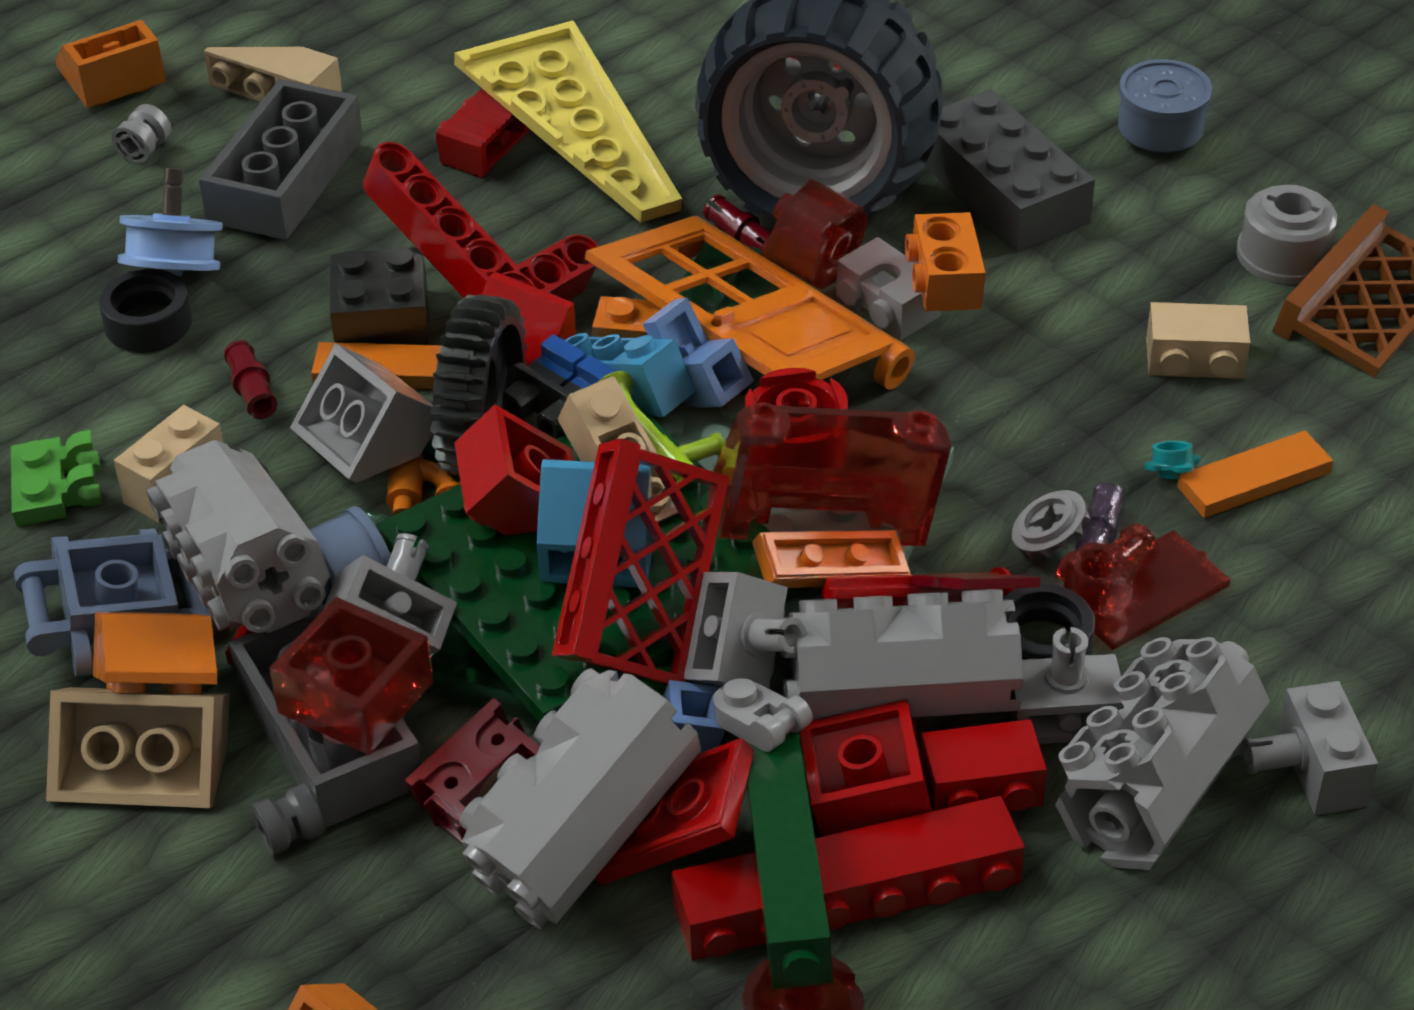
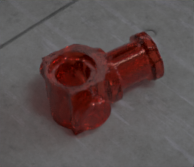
M1134 523L1124 527L1119 534V539L1113 544L1086 543L1076 552L1071 551L1066 554L1057 567L1056 577L1064 582V588L1073 590L1086 600L1095 618L1104 622L1112 614H1120L1126 609L1133 597L1134 589L1131 586L1136 580V571L1142 566L1152 565L1159 560L1161 547L1152 531L1141 524Z

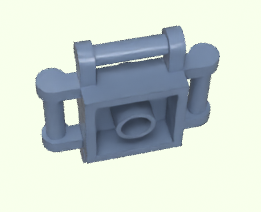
M155 528L139 529V535L69 541L67 536L51 537L52 559L24 562L14 571L17 590L23 593L29 628L25 633L28 651L35 656H47L54 653L58 647L70 646L75 677L90 676L93 673L94 648H90V644H94L95 612L177 613L211 616L208 606L203 607L193 583L187 582L178 560L174 561L169 550L164 548L162 535L157 534ZM171 574H175L181 579L188 608L178 609ZM46 586H59L65 620L50 622L44 593ZM211 616L214 636L218 632V629Z

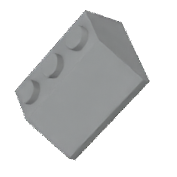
M335 343L290 428L345 477L358 483L421 455L426 444L434 437V434L429 430L433 422V416L429 411L433 404L382 364Z

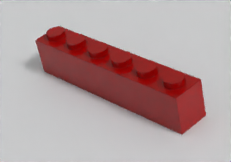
M1002 796L815 838L829 931L839 929L845 924L866 919L891 917L901 911L921 906L946 904L956 898L976 893L1001 891L1010 885L1021 883L1025 846ZM755 852L672 871L673 908L691 961L710 956L722 957L735 950L766 943Z

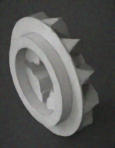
M1070 490L1054 491L1043 495L1030 503L1017 517L1012 528V540L1019 551H1024L1031 559L1038 557L1040 554L1050 558L1056 549L1061 547L1068 549V543L1072 539L1083 536L1082 527L1091 520L1087 512L1088 505L1080 494Z

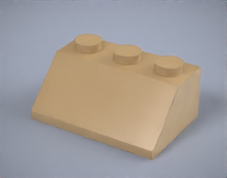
M76 687L50 691L46 801L212 808L228 747L230 694L168 693V691L146 690V693H114L113 689Z

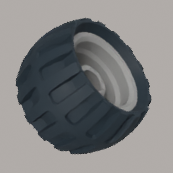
M750 0L744 3L729 17L714 37L707 50L697 81L695 109L699 119L697 132L705 157L710 156L715 177L726 191L731 189L744 201L743 206L758 216L762 213L780 221V225L800 229L806 225L819 226L820 230L833 229L848 225L855 218L857 220L866 219L891 204L901 192L913 183L925 166L938 136L943 108V88L940 73L935 68L936 55L926 33L923 31L918 32L912 23V14L898 1L892 3L889 0ZM835 63L840 66V69L833 67ZM775 95L781 98V107L775 109L769 101L770 96ZM844 131L852 132L855 140L844 142Z

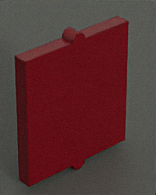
M995 573L913 575L912 585L961 590L1040 588V577Z

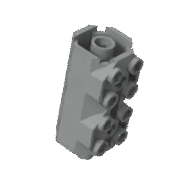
M212 440L177 455L170 467L172 474L156 480V486L147 489L146 493L158 519L162 517L167 529L162 532V535L173 560H178L187 582L193 583L203 607L208 606L217 629L222 631L228 628L229 631L245 625L249 631L255 633H271L309 616L312 610L320 607L326 596L324 587L330 575L317 539L253 453L242 449L239 452L231 449L226 443Z
M994 589L961 591L962 602H948L947 593L907 594L908 605L893 606L892 596L854 597V608L837 609V599L799 601L800 612H789V618L801 620L806 629V636L797 635L789 628L783 630L787 645L790 646L796 642L797 653L780 652V657L790 659L791 678L781 679L782 696L788 699L796 695L804 699L812 711L813 720L905 699L908 700L911 717L1020 711L1021 700L1010 696L1011 690H1021L1023 686L1021 634L1018 622L1007 623L1005 612L1015 611L1013 600H1003V590Z
M1160 637L1146 643L1140 651L1141 657L1135 659L1126 672L1114 683V688L1124 708L1118 710L1115 706H1104L1093 711L1086 719L1087 726L1082 727L1071 742L1060 751L1058 757L1069 780L1064 787L1066 789L1060 795L1055 805L1072 839L1084 848H1087L1093 842L1105 850L1100 859L1111 867L1151 869L1269 705V697L1254 665L1249 663L1247 652L1234 642L1225 641L1219 643L1213 637L1177 639L1172 642L1167 637Z
M592 668L585 670L573 684L570 698L558 712L555 710L550 711L538 724L534 733V738L541 743L537 754L528 759H525L518 753L509 757L498 772L496 784L483 798L477 797L472 800L463 811L459 824L467 831L462 840L465 848L462 856L474 868L471 873L472 878L490 894L498 896L503 891L518 902L514 907L515 910L535 928L541 930L547 921L557 924L699 754L701 747L698 733L688 722L680 730L671 720L677 712L673 705L633 675L624 673L618 679L617 671L608 670L599 674Z

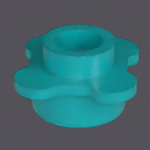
M1158 442L1152 446V461L1145 462V469L1148 471H1158V476L1161 478L1178 479L1179 474L1193 471L1194 465L1201 463V457L1193 455V445L1189 442Z

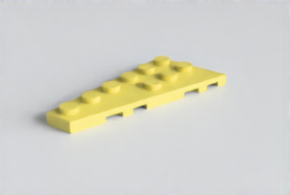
M574 20L455 52L454 65L640 223L681 211L682 197Z

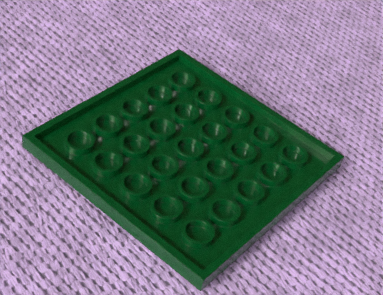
M636 404L663 435H666L677 447L681 446L647 412ZM566 434L556 439L573 450L574 460L580 461ZM698 461L692 463L694 466L704 468ZM694 480L680 488L693 515L706 508L710 485ZM461 484L375 524L390 554L393 551L398 534L406 533L417 536L413 545L416 548L421 539L426 541L429 545V550L423 559L416 582L457 602L450 622L539 722L550 711L555 710L558 712L570 698L572 686L582 672L589 668H592L599 674L610 670L581 661L570 662L551 656L567 583L540 582L537 531L504 535L487 525L477 524L465 513ZM727 489L709 572H740L764 580L752 541L760 532L771 531ZM680 514L658 524L663 534L681 524L683 520ZM703 520L698 522L700 528L702 526ZM688 529L668 541L682 567L695 559L697 546ZM658 548L652 552L648 576L652 587L672 575ZM689 573V574L687 575L689 581H690L691 573ZM677 582L657 594L670 620L683 613L686 599ZM612 586V590L621 606L642 594L637 587ZM814 587L788 588L785 603ZM647 602L626 614L640 640L660 628ZM609 607L607 609L606 617L611 614ZM616 621L603 629L599 653L616 657L630 647ZM680 625L675 628L677 633H679ZM665 635L645 648L655 668L664 667L672 663L674 651ZM635 655L627 660L640 664ZM617 672L618 679H620V677L624 673Z

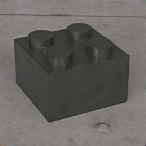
M395 247L371 251L351 250L343 253H330V318L334 342L430 345L424 255L416 247Z

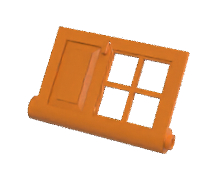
M699 216L685 218L587 250L585 260L661 309L674 299L685 298L678 294L679 292L704 283H708L738 302L739 305L725 307L711 315L689 301L709 340L734 338L745 363L764 375L784 368H806L816 371V378L823 380L881 355L874 370V381L887 390H893L905 380L913 366L915 359L913 349ZM706 242L734 259V261L706 270L690 259L700 252ZM662 254L694 275L664 285L632 263ZM748 268L780 289L752 299L722 280L721 277Z

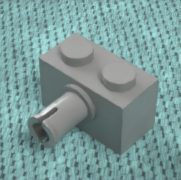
M401 533L395 539V545L387 566L362 555L338 571L320 619L414 665L440 650L457 602L416 582L423 559L429 550V545L421 539L418 542L417 548L413 547L417 536Z
M704 572L684 680L721 687L730 680L745 678L769 689L775 670L776 652L797 653L796 642L790 646L787 645L783 630L789 628L797 635L806 636V629L801 620L797 618L784 619V606L788 587L740 572Z
M1070 627L1068 644H1065V628L1055 632L1052 642V658L1022 660V689L1011 690L1010 697L1021 700L1020 711H1008L1009 721L1031 719L1039 744L1071 742L1082 727L1087 726L1086 719L1093 711L1104 706H1115L1118 710L1124 708L1114 688V683L1121 677L1116 654L1086 655L1088 637L1077 628Z
M1340 681L1286 689L1278 729L1279 735L1243 739L1242 757L1244 765H1247L1248 773L1255 774L1259 771L1293 766L1314 815L1368 807L1378 762Z

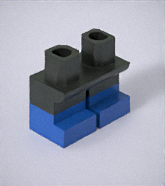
M552 334L540 344V357L528 366L523 363L514 365L515 383L506 389L502 395L504 410L521 420L532 412L538 414L536 415L537 429L557 439L565 435L558 417L568 395L597 383L604 376L617 370L591 355L586 357V352Z

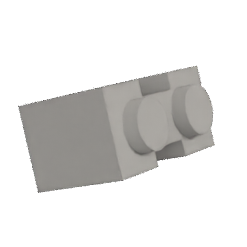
M879 237L837 260L836 296L858 312L864 308L868 310L872 321L878 327L885 329L900 341L941 316V311L925 312L921 293L913 292L912 266L914 262H907L906 256ZM885 271H892L899 277L896 279Z

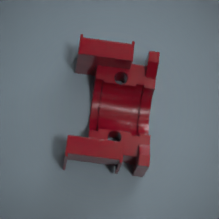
M493 698L405 779V782L415 802L422 809L426 808L434 826L437 827L439 825L463 845L462 840L467 830L459 824V820L468 804L477 798L486 779L497 769L501 768L505 761L514 754L518 753L525 759L535 756L540 745L525 734L518 717H515L509 723L502 705Z

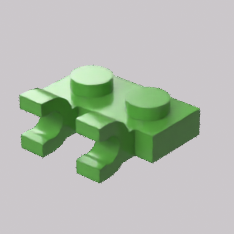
M91 429L74 433L68 438L65 446L62 445L60 437L34 440L11 446L12 515L17 527L67 518L66 507L102 504L100 485L93 484L95 483V472L101 471L98 451L84 453V451L94 450Z

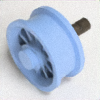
M165 168L164 183L166 185L163 189L162 213L120 216L119 223L126 226L125 253L118 255L117 262L124 265L165 270L177 276H182L183 270H219L220 261L214 259L215 232L222 231L223 223L181 215L182 187L180 185L183 183V169Z

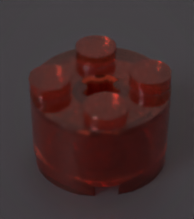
M810 179L794 196L786 193L776 204L773 216L778 220L772 234L768 237L762 248V255L818 289H825L837 280V260L860 247L866 232L868 216L862 212L864 208L821 182Z

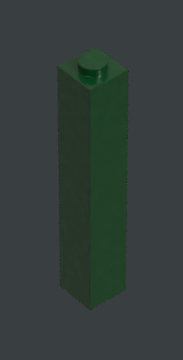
M788 732L785 734V741L770 752L762 751L748 743L754 749L746 786L772 990L834 983L830 932L799 734Z

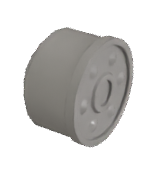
M1298 185L1271 186L1255 193L1246 203L1243 228L1237 241L1236 254L1239 262L1247 271L1263 280L1278 284H1300L1333 248L1338 215L1333 204L1318 192Z

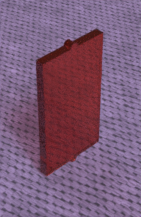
M1173 530L1066 588L1073 590L1088 602L1095 615L1094 634L1113 651L1229 587L1230 578L1207 559L1205 551H1197Z

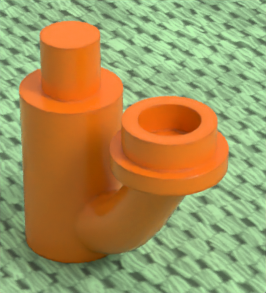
M421 454L417 458L389 469L386 503L393 511L394 516L421 503L423 481L431 482L437 487L435 496L461 483L456 482L450 474L442 470L439 464L424 459V456Z

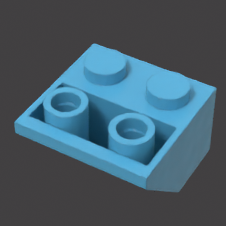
M542 460L537 528L540 582L568 584L595 462ZM639 464L636 484L645 501L652 497L651 467ZM632 500L629 511L635 507ZM640 515L626 523L624 537L633 553L654 541ZM652 552L638 560L647 579ZM621 554L619 555L618 563L623 561ZM628 568L614 577L613 586L639 588Z

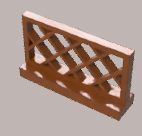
M1373 204L1288 295L1272 332L1288 341L1298 332L1375 378L1414 333V304H1403L1400 294L1414 293V240L1387 226L1385 222L1390 212ZM1385 243L1401 252L1402 257H1385L1381 249L1382 244ZM1359 270H1377L1381 281H1363ZM1390 270H1408L1412 280H1394ZM1337 294H1356L1360 305H1341ZM1369 294H1387L1391 305H1373ZM1346 318H1365L1369 329L1351 330ZM1378 318H1396L1400 329H1382ZM1315 319H1334L1338 330H1326L1313 321ZM1356 343H1375L1379 355L1376 358L1358 349Z

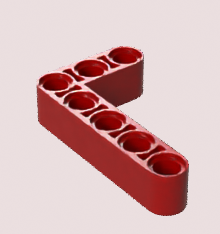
M384 142L375 148L363 181L365 192L463 298L467 295H482L487 280L494 271L568 301L581 294L587 288L597 267L585 260L587 250L599 247L590 237L581 234L567 236L517 265L409 149L396 142Z

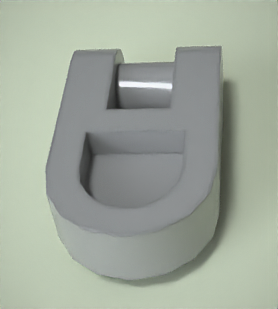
M737 678L730 680L721 686L713 696L716 723L726 731L739 738H743L746 742L765 752H770L785 741V734L788 732L798 733L813 721L812 711L801 697L794 695L787 699L749 679Z

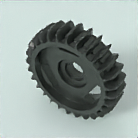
M480 294L467 295L457 303V307L451 310V319L445 322L446 334L440 337L441 349L440 353L436 354L438 362L436 372L433 373L435 377L434 389L430 393L433 395V405L429 413L433 416V422L429 430L434 434L431 444L436 449L434 457L439 462L441 469L445 470L447 474L460 477L454 442L494 404L504 409L502 393L515 383L514 365L523 363L527 366L528 364L525 361L528 345L524 343L527 332L523 327L524 318L520 314L521 310L515 305L513 300Z

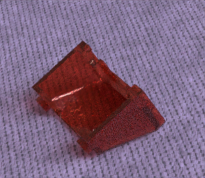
M764 402L745 407L738 413L713 467V472L729 476L718 526L720 538L747 539L749 525L753 519L757 518L758 523L768 524L772 508L866 512L870 528H880L881 523L885 522L900 532L899 541L901 545L926 546L952 447L947 430L938 421L936 416L922 410L893 412L775 406Z

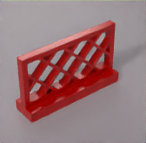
M620 438L601 443L598 446L551 656L570 662L581 661L667 685L669 680L685 682L684 674L703 573L709 572L729 476L640 449L641 444ZM639 464L653 467L665 489L646 501L636 484ZM672 474L681 476L682 478L675 482ZM693 480L710 485L706 508L693 515L680 491V488ZM670 496L683 522L663 534L650 507ZM632 500L635 507L629 511ZM640 515L654 541L633 553L624 537L626 523ZM703 520L702 526L700 528L698 522ZM688 529L697 546L695 559L682 567L668 541ZM658 548L672 575L652 587L638 560ZM621 554L623 561L618 563L619 555ZM628 568L642 594L621 606L612 590L615 575ZM689 573H691L690 581L687 577ZM677 582L686 601L683 613L670 620L657 594ZM647 602L660 628L640 640L626 614ZM609 607L611 614L606 617L607 609ZM616 621L630 647L616 657L599 653L603 629ZM680 625L679 633H677L675 628ZM664 635L674 651L670 672L656 669L645 650L647 646ZM635 655L640 664L627 660Z

